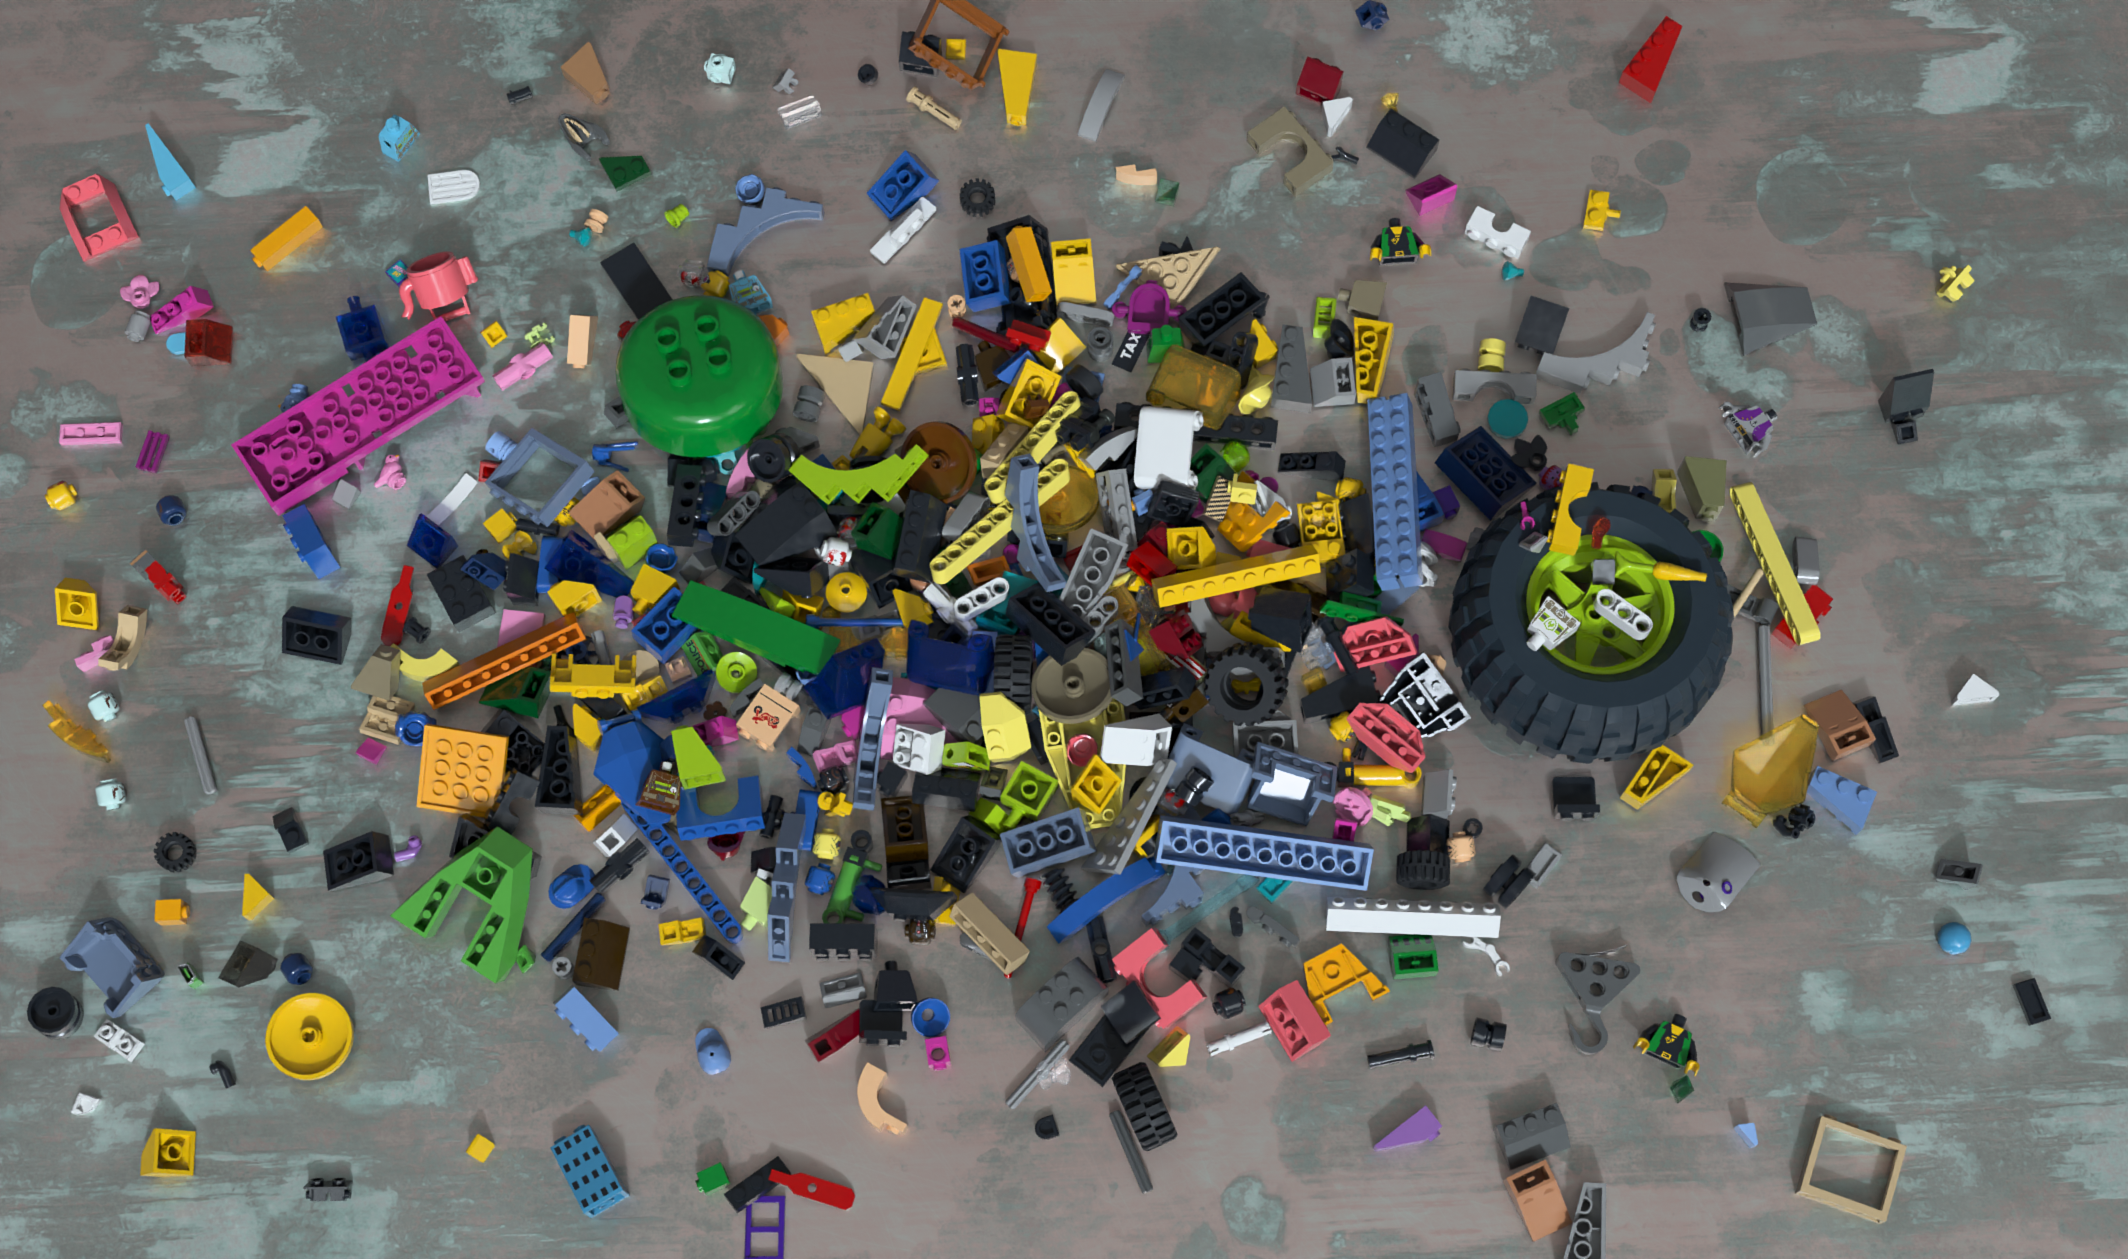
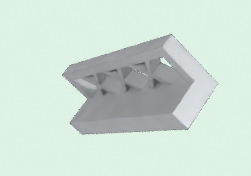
M1126 469L1096 473L1104 533L1129 544L1126 552L1134 551L1138 548Z

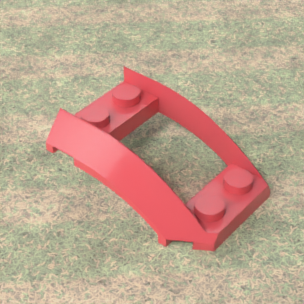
M94 174L62 189L60 211L84 262L139 238L119 196L116 185L100 174ZM106 193L119 223L83 238L71 208Z

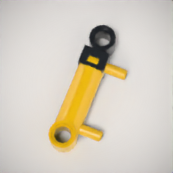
M1345 747L1342 749V762L1338 763L1336 781L1337 787L1369 785L1403 786L1410 789L1417 786L1422 772L1418 766L1413 772L1415 779L1409 780L1405 777L1406 771L1390 765L1354 764V762H1351V749ZM1324 762L1326 764H1330L1337 767V765L1333 762Z

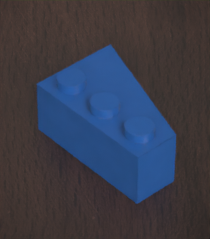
M305 504L282 515L286 522L283 524L288 535L292 534L293 536L290 538L295 549L299 548V551H297L299 558L302 562L306 561L318 579L341 568Z

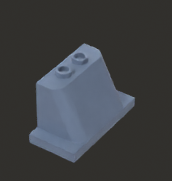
M1257 742L1254 750L1251 776L1255 778V782L1248 798L1247 808L1307 826L1321 800L1332 803L1335 798L1337 767Z

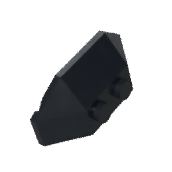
M869 887V891L893 920L898 922L914 919L918 923H927V920H935L957 901V895L951 891Z

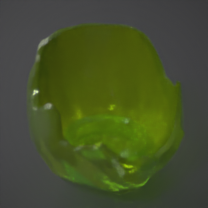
M1238 441L1228 442L1220 451L1224 450L1223 459L1236 472L1243 470L1250 461L1248 449Z

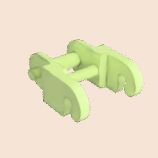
M543 323V326L537 325L533 327L532 331L525 335L524 338L526 340L529 339L532 344L530 346L531 349L542 342L547 346L555 341L554 336H551L549 340L548 338L542 339L539 335V332L547 327L546 323ZM537 336L539 341L535 342L533 337Z

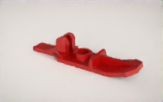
M403 566L400 581L391 592L381 633V640L386 646H391L393 643L398 646L402 642L403 627L407 621L413 595L410 587L414 571L412 566ZM402 603V608L397 610V604Z
M772 1169L768 1179L788 1186L795 1195L842 1210L852 1207L855 1198L851 1188L804 1173L789 1175ZM809 1184L816 1186L815 1192L808 1190Z

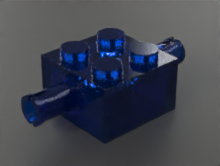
M353 296L354 301H352L351 297L347 299L351 312L336 316L345 351L351 361L364 357L365 362L375 357L376 353L385 351L390 346L380 313L375 305L362 308L360 297Z

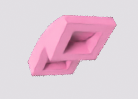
M855 740L838 743L832 748L817 750L812 755L820 773V771L833 765H838L841 768L855 763L858 748Z

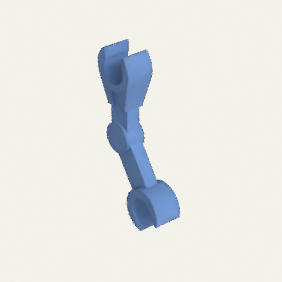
M1137 265L1131 269L1129 276L1120 282L1117 290L1105 300L1103 305L1107 309H1112L1127 285L1133 279L1137 280L1142 275V269Z

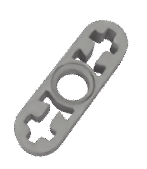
M1059 302L1056 314L1061 318L1103 327H1111L1115 317L1110 311L1068 302Z

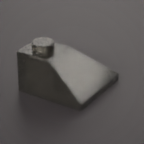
M240 940L218 978L239 988L268 978L269 974L275 970L278 959L258 947Z

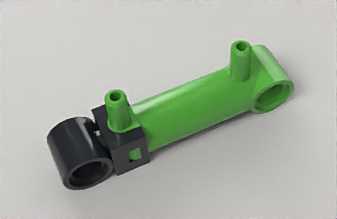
M857 830L851 836L853 848L847 846L842 868L828 906L822 915L823 923H829L828 919L832 915L839 916L837 923L845 924L846 917L860 922L864 919L865 915L863 913L849 909L862 871H865V868L877 872L882 870V864L869 860L868 853L873 848V841L869 832L865 830ZM865 838L867 840L865 846L861 847L856 844L859 839Z

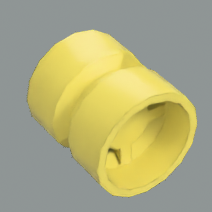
M1494 338L1480 341L1478 371L1484 369L1491 372L1504 371L1505 359L1503 356H1505L1506 348L1504 341Z

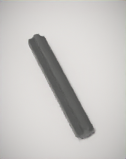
M1119 1110L1110 1113L1109 1117L1142 1193H1148L1153 1190V1186L1122 1114Z

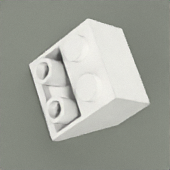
M896 724L893 764L925 775L941 770L945 729L927 724Z

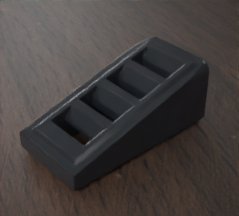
M802 996L760 1007L765 1029L807 1020ZM793 1005H797V1015H794ZM784 1007L789 1008L790 1017H786ZM776 1009H780L782 1019L778 1020ZM771 1010L774 1019L772 1022L769 1021L768 1011Z

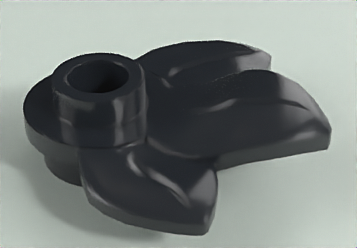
M1536 435L1531 443L1522 439H1515L1514 449L1517 454L1510 458L1512 462L1521 468L1529 467L1534 471L1542 470L1547 464L1545 456L1547 444L1540 435ZM1536 459V460H1538L1540 463H1539V464H1536V463L1533 462V460Z

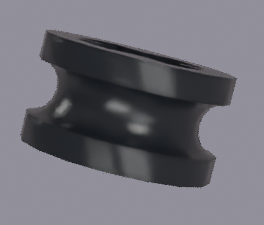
M1470 818L1464 823L1462 829L1466 835H1470L1475 839L1481 834L1483 826L1478 819ZM1470 824L1478 827L1475 833L1467 830Z

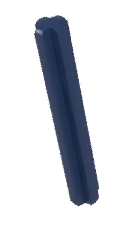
M595 893L541 953V956L547 962H551L583 927L584 918H591L606 899L600 893Z

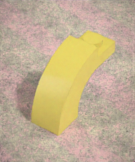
M1653 469L1652 495L1661 498L1659 506L1668 513H1671L1674 508L1676 509L1675 491L1677 479L1674 469Z
M394 643L391 645L392 648L400 650L399 670L408 678L416 681L425 682L460 665L455 658L442 648L430 658L416 659L409 656Z

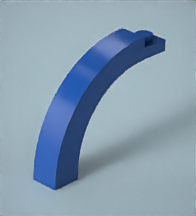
M1154 856L1148 859L1145 857L1124 868L1121 875L1114 874L1087 892L1058 915L1047 928L1057 943L1060 944L1076 935L1085 925L1111 905L1140 887L1163 877L1167 872L1160 863H1156Z

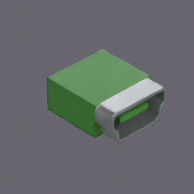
M187 962L177 966L184 981L190 987L196 989L203 984L193 965Z

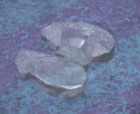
M1056 1057L1054 1060V1070L1051 1071L1046 1061L1042 1060L1039 1062L1036 1071H1038L1037 1083L1040 1088L1048 1090L1052 1083L1056 1082L1067 1085L1071 1078L1070 1070L1066 1066L1067 1061L1061 1057Z

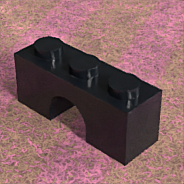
M513 767L512 771L507 772L503 788L497 791L494 797L495 803L492 808L486 811L484 816V823L489 829L493 830L499 827L510 835L513 834L520 821L518 815L509 810L511 801L518 797L531 800L540 783L536 776L516 767Z
M1194 927L1181 943V948L1200 960L1204 968L1229 988H1232L1244 973L1245 967L1231 955H1225L1212 944L1210 938Z

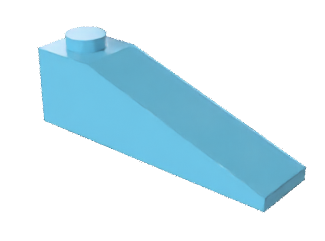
M148 123L145 127L159 178L164 184L161 188L167 196L172 195L177 201L196 187Z

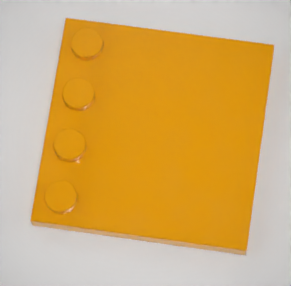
M433 724L424 725L416 807L458 814L468 813L471 816L484 818L486 811L492 808L495 803L494 797L497 791L501 790L504 786L509 736Z

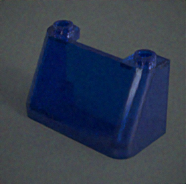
M911 620L908 627L906 673L910 681L971 695H980L986 692L994 670L995 652L992 636L975 634L969 639L967 646L928 638V625L921 621Z

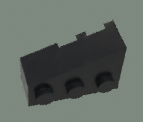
M1137 437L1115 461L1108 460V463L1096 472L1126 469L1130 498L1135 497L1133 491L1138 489L1134 483Z

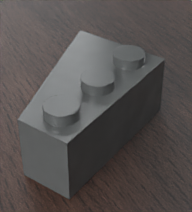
M1438 372L1418 378L1414 396L1433 446L1438 447L1457 441L1461 429L1458 421L1455 420L1454 410L1448 397L1442 373Z

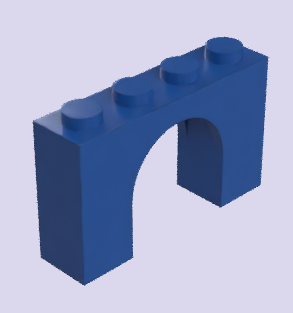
M759 776L738 778L739 800L736 806L728 813L718 816L708 815L700 810L699 795L696 787L685 790L683 787H680V808L676 813L677 830L680 840H693L764 829L762 788Z

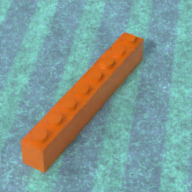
M572 612L423 682L424 695L432 709L436 710L549 657L552 653L555 654L585 640L583 627L575 612Z

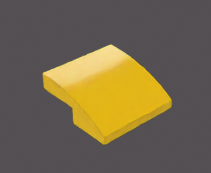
M1057 318L1046 329L1051 331L1046 351H1032L1048 370L1056 374L1071 363L1086 348L1061 318Z

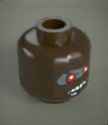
M910 919L909 924H905V937H909L911 944L929 945L932 940H935L936 923H932V920H927V923H918L914 919Z

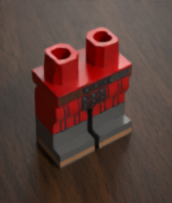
M146 549L130 562L145 580L149 578L154 587L168 601L172 599L178 605L187 597L181 591L184 587Z

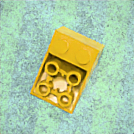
M1091 238L1051 242L1056 306H1058L1059 302L1078 305L1096 303Z
M1338 500L1297 504L1298 528L1301 536L1300 547L1312 544L1319 553L1320 568H1326L1328 562L1345 554Z

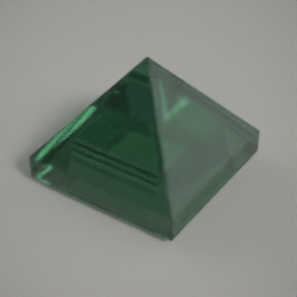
M1686 1075L1673 1081L1670 1090L1676 1103H1679L1690 1095L1694 1088L1689 1077Z

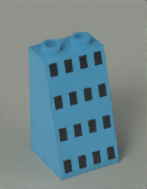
M581 1125L573 1131L574 1134L567 1138L563 1136L554 1142L555 1145L550 1148L583 1213L593 1218L630 1195L593 1128L590 1125Z

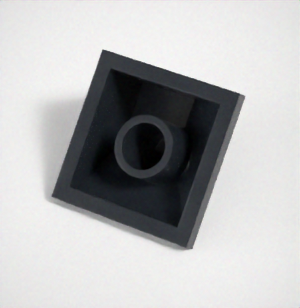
M732 532L727 536H715L711 554L717 568L748 584H752L754 559L736 539V533Z

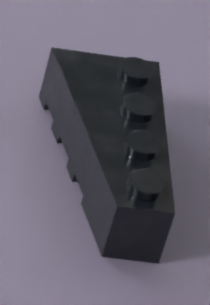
M468 813L459 816L449 857L453 858L459 851L490 832L491 829ZM532 851L530 880L537 876L542 857Z

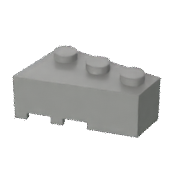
M903 295L887 297L854 336L853 340L880 359L896 358L917 305Z

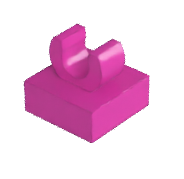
M979 398V416L996 415L999 408V398Z

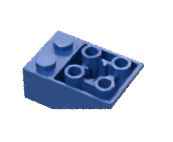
M1416 471L1420 532L1425 529L1441 524L1444 513L1435 495Z

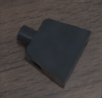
M896 961L885 962V970L879 971L875 980L873 1011H912L918 1000L910 972L898 970Z

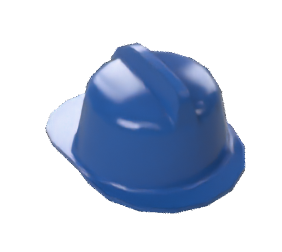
M578 864L569 867L556 877L550 884L548 891L552 904L562 909L571 908L586 897L594 889V886L589 881L595 875L593 870L586 865Z

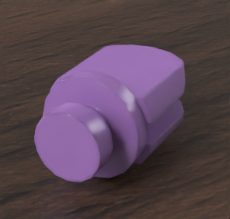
M620 596L616 598L614 603L613 619L616 621L615 626L621 629H626L634 616L632 608L635 604L628 596Z

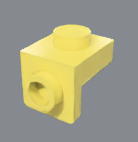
M1234 473L1233 481L1229 480L1227 493H1231L1230 501L1255 505L1257 484L1237 482L1238 474Z

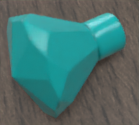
M589 227L577 231L571 230L569 233L570 237L575 238L584 247L588 246L591 242L592 231Z
M1509 261L1504 263L1502 267V278L1504 281L1515 276L1523 277L1524 269L1517 268Z

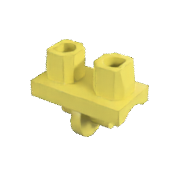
M1966 265L1963 269H1956L1955 266L1950 268L1943 267L1939 272L1942 277L1940 282L1943 283V286L1936 294L1939 297L1946 296L1952 302L1958 300L1963 295V292L1957 286L1960 284L1965 289L1975 281L1969 274L1972 268L1969 265Z

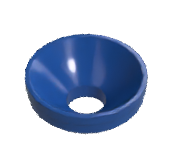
M927 997L920 1000L912 1009L911 1022L914 1029L922 1036L935 1037L943 1033L948 1027L950 1011L943 1001ZM925 1009H932L933 1016L930 1020H923L922 1012Z

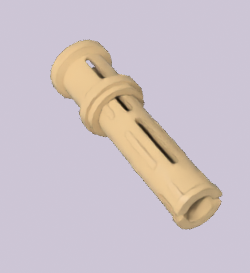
M914 86L908 93L906 101L914 103L920 107L921 111H928L954 130L960 127L961 119L935 103L930 95L926 96L920 92L918 87Z

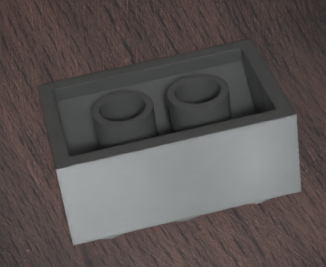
M1557 1103L1496 1125L1493 1128L1509 1170L1571 1147L1566 1123Z

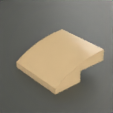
M373 696L367 706L368 713L359 728L360 733L399 745L401 742L400 737L395 735L397 716L413 711L415 703L394 696L390 701Z

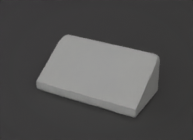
M861 972L819 983L825 1008L867 998Z

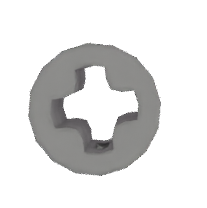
M558 957L554 960L552 970L560 979L567 980L573 976L575 967L569 959ZM562 965H564L567 969L565 972H563L560 968Z

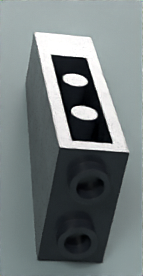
M1370 665L1361 667L1357 674L1351 677L1345 675L1302 698L1299 705L1304 724L1332 719L1344 711L1351 714L1359 703H1376L1381 694L1379 690L1375 689V671L1370 669Z

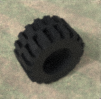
M1429 850L1403 852L1397 855L1396 882L1410 889L1434 890L1444 888L1450 884V857L1441 852Z

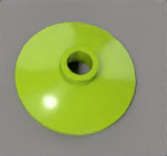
M731 652L719 660L716 667V678L720 686L726 691L741 693L747 686L756 681L757 667L748 655L741 652ZM732 671H737L739 677H733Z

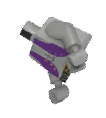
M1727 401L1718 407L1724 410L1722 414L1724 418L1728 416L1724 425L1746 455L1753 451L1756 458L1761 452L1767 450L1772 439L1771 432L1774 429L1771 422L1778 418L1773 409L1764 413L1759 406L1732 405Z

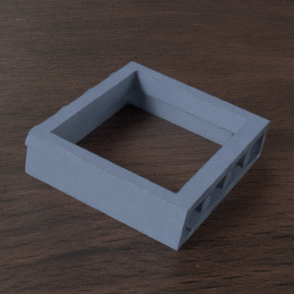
M531 428L485 481V484L490 488L491 491L489 493L496 499L501 497L507 506H515V509L523 516L529 515V518L537 525L542 523L548 527L595 471L586 460ZM538 447L575 469L539 512L503 490Z

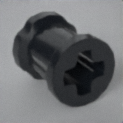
M1698 308L1690 320V328L1695 332L1705 331L1708 323L1711 321L1710 311L1706 308Z
M412 617L405 623L403 632L405 634L409 633L416 638L417 643L421 644L429 637L431 629L422 626L415 617Z

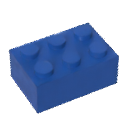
M998 240L959 249L965 300L969 308L973 312L1011 304L1009 300L1010 289L1005 250Z
M675 587L631 630L633 639L663 665L699 629L672 617L683 595Z

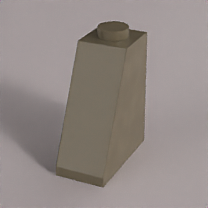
M381 644L351 685V689L390 701L399 688L400 650Z

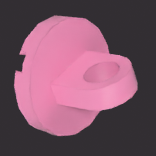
M1353 787L1342 788L1333 799L1336 814L1340 819L1357 821L1359 827L1364 826L1373 815V806L1369 799L1373 792L1367 787L1362 791Z

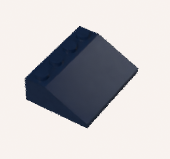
M1482 426L1446 447L1435 461V464L1490 521L1503 513L1537 484L1523 468L1516 466L1512 462L1511 456Z

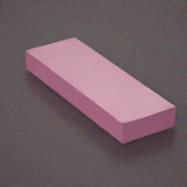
M121 422L60 424L59 443L61 445L122 443L123 424Z

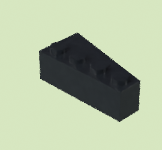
M547 725L539 775L540 783L537 788L535 807L542 813L583 815L577 741L574 732L567 726Z

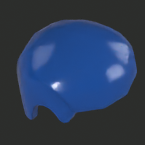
M663 543L652 545L648 548L645 555L646 564L664 574L674 568L678 559L673 547Z

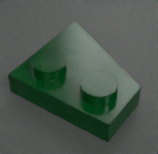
M642 156L599 158L616 192L652 175Z

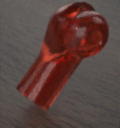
M1600 517L1593 526L1591 548H1602L1603 537L1611 527L1609 519Z

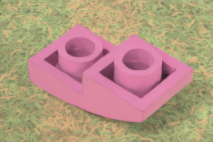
M111 635L97 639L96 642L91 644L94 651L84 652L80 657L74 659L76 666L83 672L97 666L98 659L111 648L115 639Z

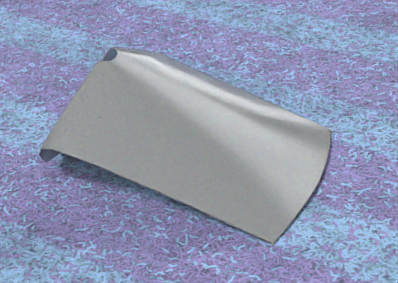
M1714 832L1681 868L1677 875V883L1683 897L1695 909L1705 912H1720L1731 904L1761 864L1739 843ZM1703 880H1708L1710 886L1704 885ZM1725 881L1730 882L1732 885V892L1730 894H1725L1722 891L1721 885ZM1725 884L1727 892L1730 891V887L1728 884ZM1692 892H1700L1704 897V901L1697 902L1694 900Z

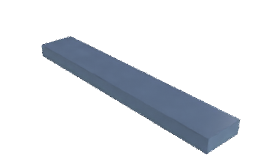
M1399 577L1398 581L1401 588L1385 590L1375 598V600L1382 601L1381 613L1390 615L1420 589L1419 586L1405 588ZM1348 622L1340 630L1343 632L1344 635L1349 625L1357 624L1360 622ZM1327 642L1312 654L1325 670H1328L1337 662L1334 656L1335 651L1331 644Z

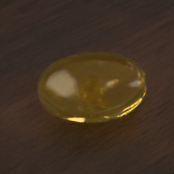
M1068 465L1070 481L1039 506L1044 533L1063 534L1072 532L1087 524L1096 514L1100 502L1098 487L1093 477H1090L1086 471Z

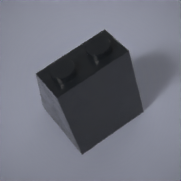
M1530 296L1515 342L1518 343L1517 347L1528 351L1530 347L1538 349L1537 354L1543 355L1544 352L1554 354L1569 308Z
M857 547L852 550L849 561L856 574L865 583L868 593L879 609L895 600L892 590L898 589L907 593L913 590L909 578L891 575L895 555L890 560Z
M1262 587L1259 595L1255 596L1253 608L1249 609L1248 619L1251 620V629L1301 653L1313 627L1311 594Z

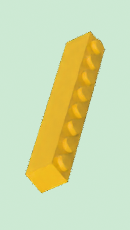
M1310 544L1151 580L1154 599L1161 608L1321 573L1319 553Z

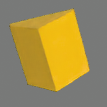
M1093 754L1071 787L1072 800L1100 814L1122 780L1096 754Z

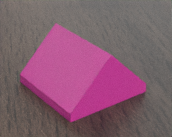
M1439 174L1405 191L1417 213L1421 216L1453 201L1457 191V184Z

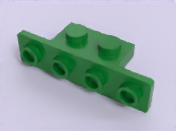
M1347 592L1340 594L1339 603L1327 600L1320 607V613L1326 614L1329 617L1344 618L1349 622L1361 623L1387 616L1399 626L1404 624V619L1381 613L1382 601Z

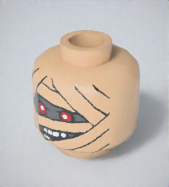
M1465 831L1453 833V837L1447 839L1448 856L1455 863L1471 861V857L1475 856L1474 838L1466 835Z

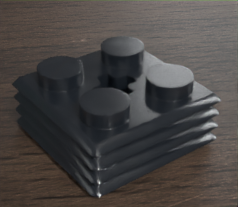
M1161 481L1148 505L1147 517L1185 528L1199 503L1200 492L1169 481Z

